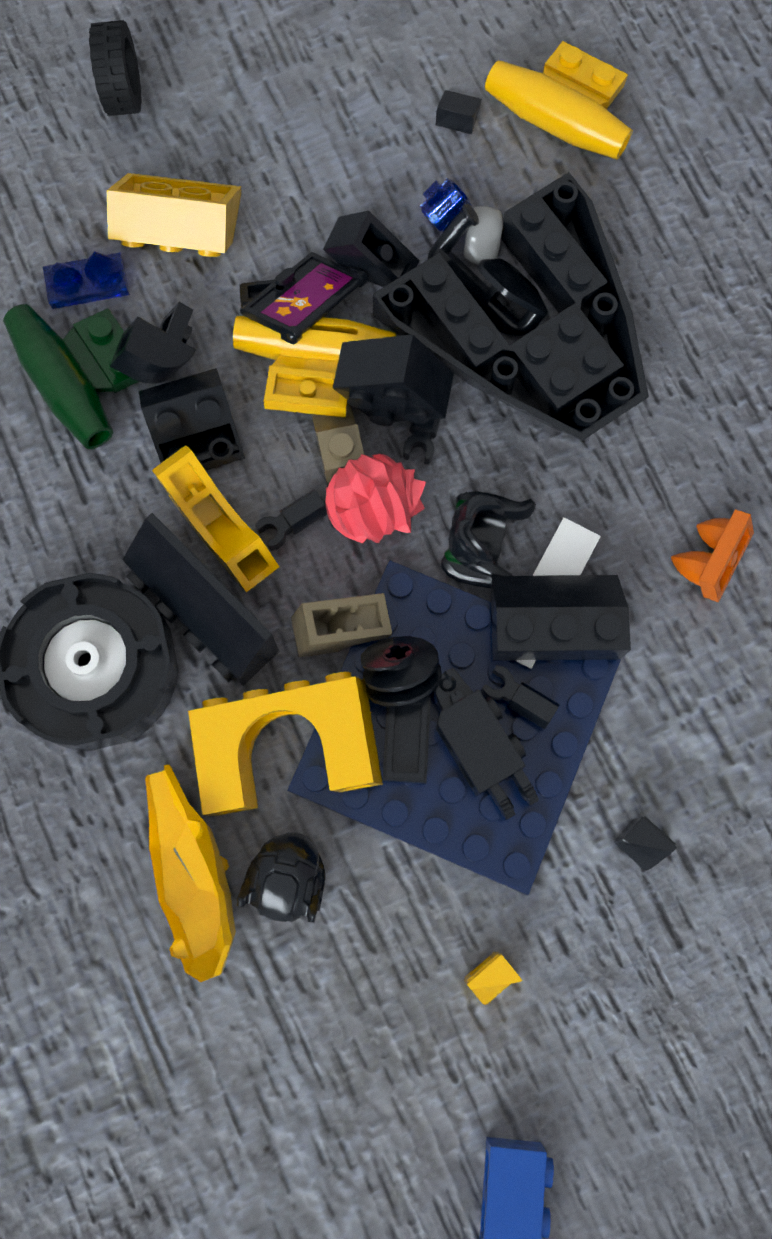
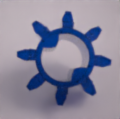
M449 178L441 184L436 180L423 193L426 200L420 205L422 213L440 232L445 230L451 220L462 210L464 204L472 206L463 190Z

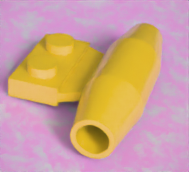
M564 41L561 42L545 62L543 73L498 60L492 66L487 76L485 90L521 119L572 146L618 160L632 136L633 130L607 110L623 89L628 74Z
M236 316L233 329V347L237 350L276 360L272 365H269L264 395L265 409L346 418L347 399L333 389L342 342L394 337L397 333L352 320L323 317L302 335L300 341L293 345L282 340L280 333L245 316Z

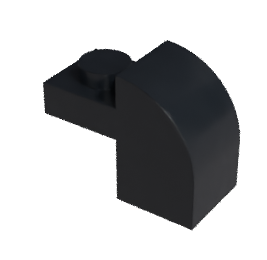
M179 301L163 318L160 328L137 317L122 334L110 367L143 383L156 384L170 379L191 359L196 349L186 344L192 332V327L188 323L193 309Z

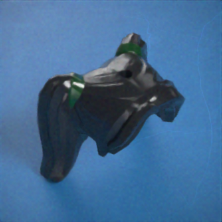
M479 491L459 494L456 497V511L452 517V527L449 531V548L445 551L441 561L442 570L448 577L458 582L490 589L491 576H513L497 563L505 535L506 520L528 519L534 512L535 502L532 499L516 502L499 495Z

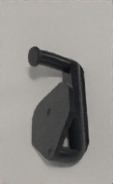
M464 204L462 210L451 220L430 249L428 259L438 253L441 254L499 332L519 337L524 336L540 324L548 314V310L537 288L507 261L500 258L483 259L480 261L477 267L480 273L492 284L489 288L451 251L470 226L479 224V218L475 210L469 204ZM500 294L527 309V312L520 320L497 299Z

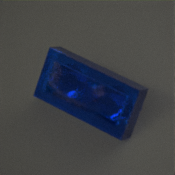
M94 251L86 259L65 263L57 262L54 265L43 266L47 298L52 309L130 295L124 260L120 252L105 255Z

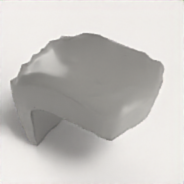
M476 206L473 208L479 218V224L476 226L472 225L467 229L464 244V257L471 263L478 265L483 259H496L498 257L503 230V214L500 210L493 207Z

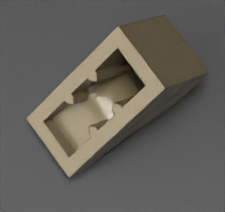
M349 404L347 405L346 418L311 414L327 487L338 468H345L348 460H357L362 454L364 455L358 425L355 422L352 408Z
M384 593L302 603L291 616L298 657L335 653L357 644L387 639L392 635Z

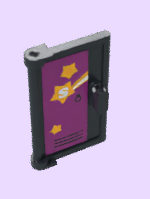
M311 252L292 268H286L277 275L271 285L240 309V313L280 333L282 340L294 345L302 339V335L356 288L364 286L368 282V276L363 270L355 266H351L348 269Z

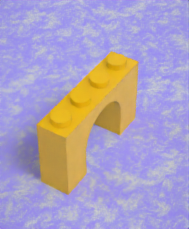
M338 672L325 676V683L310 685V682L307 680L294 681L284 684V691L269 694L268 689L251 690L243 693V700L228 702V698H213L203 701V708L188 711L202 815L220 816L258 808L251 761L252 749L262 729L271 721L286 715H302L314 725L319 733L324 751L330 791L346 792L383 785L369 700L366 693L367 688L364 681L356 676L352 677L351 672Z

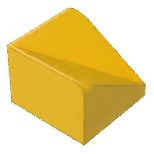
M495 951L464 977V982L484 1005L491 1002L511 983L523 981L503 955Z

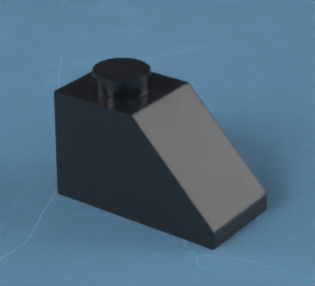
M369 210L338 217L323 248L338 264L348 269L351 266H355L363 270L367 274L369 282L381 287H385L414 269L420 261Z

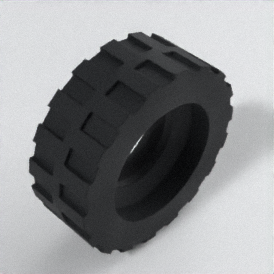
M126 21L91 23V28H89L90 59L96 90L104 112L107 113V116L140 113L142 103L140 74L133 39Z

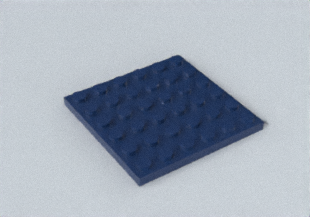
M389 560L374 593H384L392 629V635L389 638L411 636L422 638L432 643L438 651L442 673L454 668L473 692L478 689L481 692L485 684L495 690L503 688V680L492 673L496 665L510 671L514 682L519 685L524 682L560 704L544 730L508 708L509 703L503 699L494 700L503 716L499 720L500 725L507 736L513 733L525 750L526 756L522 758V761L526 766L523 768V771L536 791L539 801L531 806L527 801H524L511 776L499 783L503 792L514 806L515 815L508 820L501 814L488 791L483 792L477 797L475 796L436 731L441 709L434 692L429 694L431 695L426 784L382 781L383 785L346 792L330 791L322 741L315 728L287 791L515 891L529 895L621 659L536 660L532 669L515 660L493 661L490 601ZM380 640L351 646L340 672H351L352 677L356 676L363 680L364 668L361 665V654L367 647ZM368 698L381 776L383 778L387 706L375 704Z

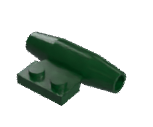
M21 304L11 308L3 318L4 325L20 364L52 413L86 449H94L105 444L112 437L113 429L97 392L117 393L139 382L110 367L121 336L124 333L109 308L74 323L72 329L62 339L30 305Z

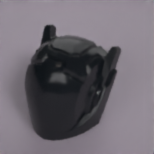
M288 832L275 836L264 843L261 851L248 867L237 897V906L244 907L245 904H251L256 907L261 916L274 921L293 922L301 916H307L308 922L314 923L317 911H320L325 886V869L320 854L311 840L299 832Z

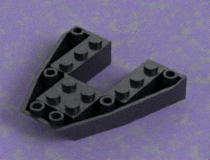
M568 172L505 211L501 235L502 241L559 314L509 345L445 259L438 253L373 293V317L400 336L413 334L455 375L472 387L551 428L583 441L647 399L649 395L632 310L593 201Z

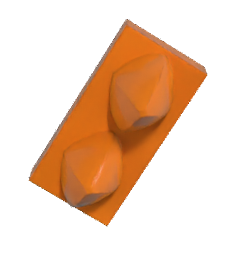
M736 509L730 519L714 518L697 524L696 527L700 537L709 547L714 549L713 553L689 551L671 556V560L679 573L687 580L700 586L703 597L718 603L754 534L751 514Z

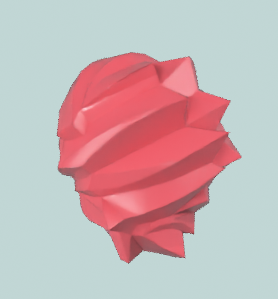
M362 454L357 460H348L345 468H338L325 489L326 510L333 527L345 537L362 544L367 539L380 543L384 535H391L394 530L411 533V518L425 509L420 497L426 482L414 479L415 469H404L401 462L396 463L385 454L372 455L373 457Z

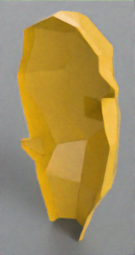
M169 764L164 765V771L147 775L145 778L149 813V849L159 904L174 937V942L169 949L172 957L181 959L184 971L199 982H203L222 974L236 933L231 892L225 875L229 864L227 859L220 856L212 829L189 804ZM174 848H175L176 851L178 852V854H179L180 858L182 859L184 865L182 864V862L180 861V859L178 858V856H177L176 853L174 852V850H173Z

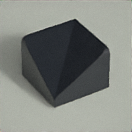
M647 817L633 819L614 841L621 850L644 870L651 869L677 848L676 844Z

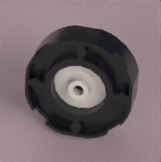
M86 573L46 582L20 601L24 605L14 615L8 627L3 626L0 631L1 698L9 712L20 724L24 725L34 734L54 744L78 751H92L130 742L142 735L160 718L174 693L179 668L171 629L163 616L144 594L112 576Z

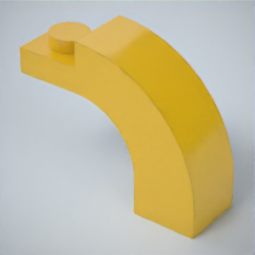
M185 445L152 470L190 526L246 593L280 567L261 538L240 518L227 502L189 447Z

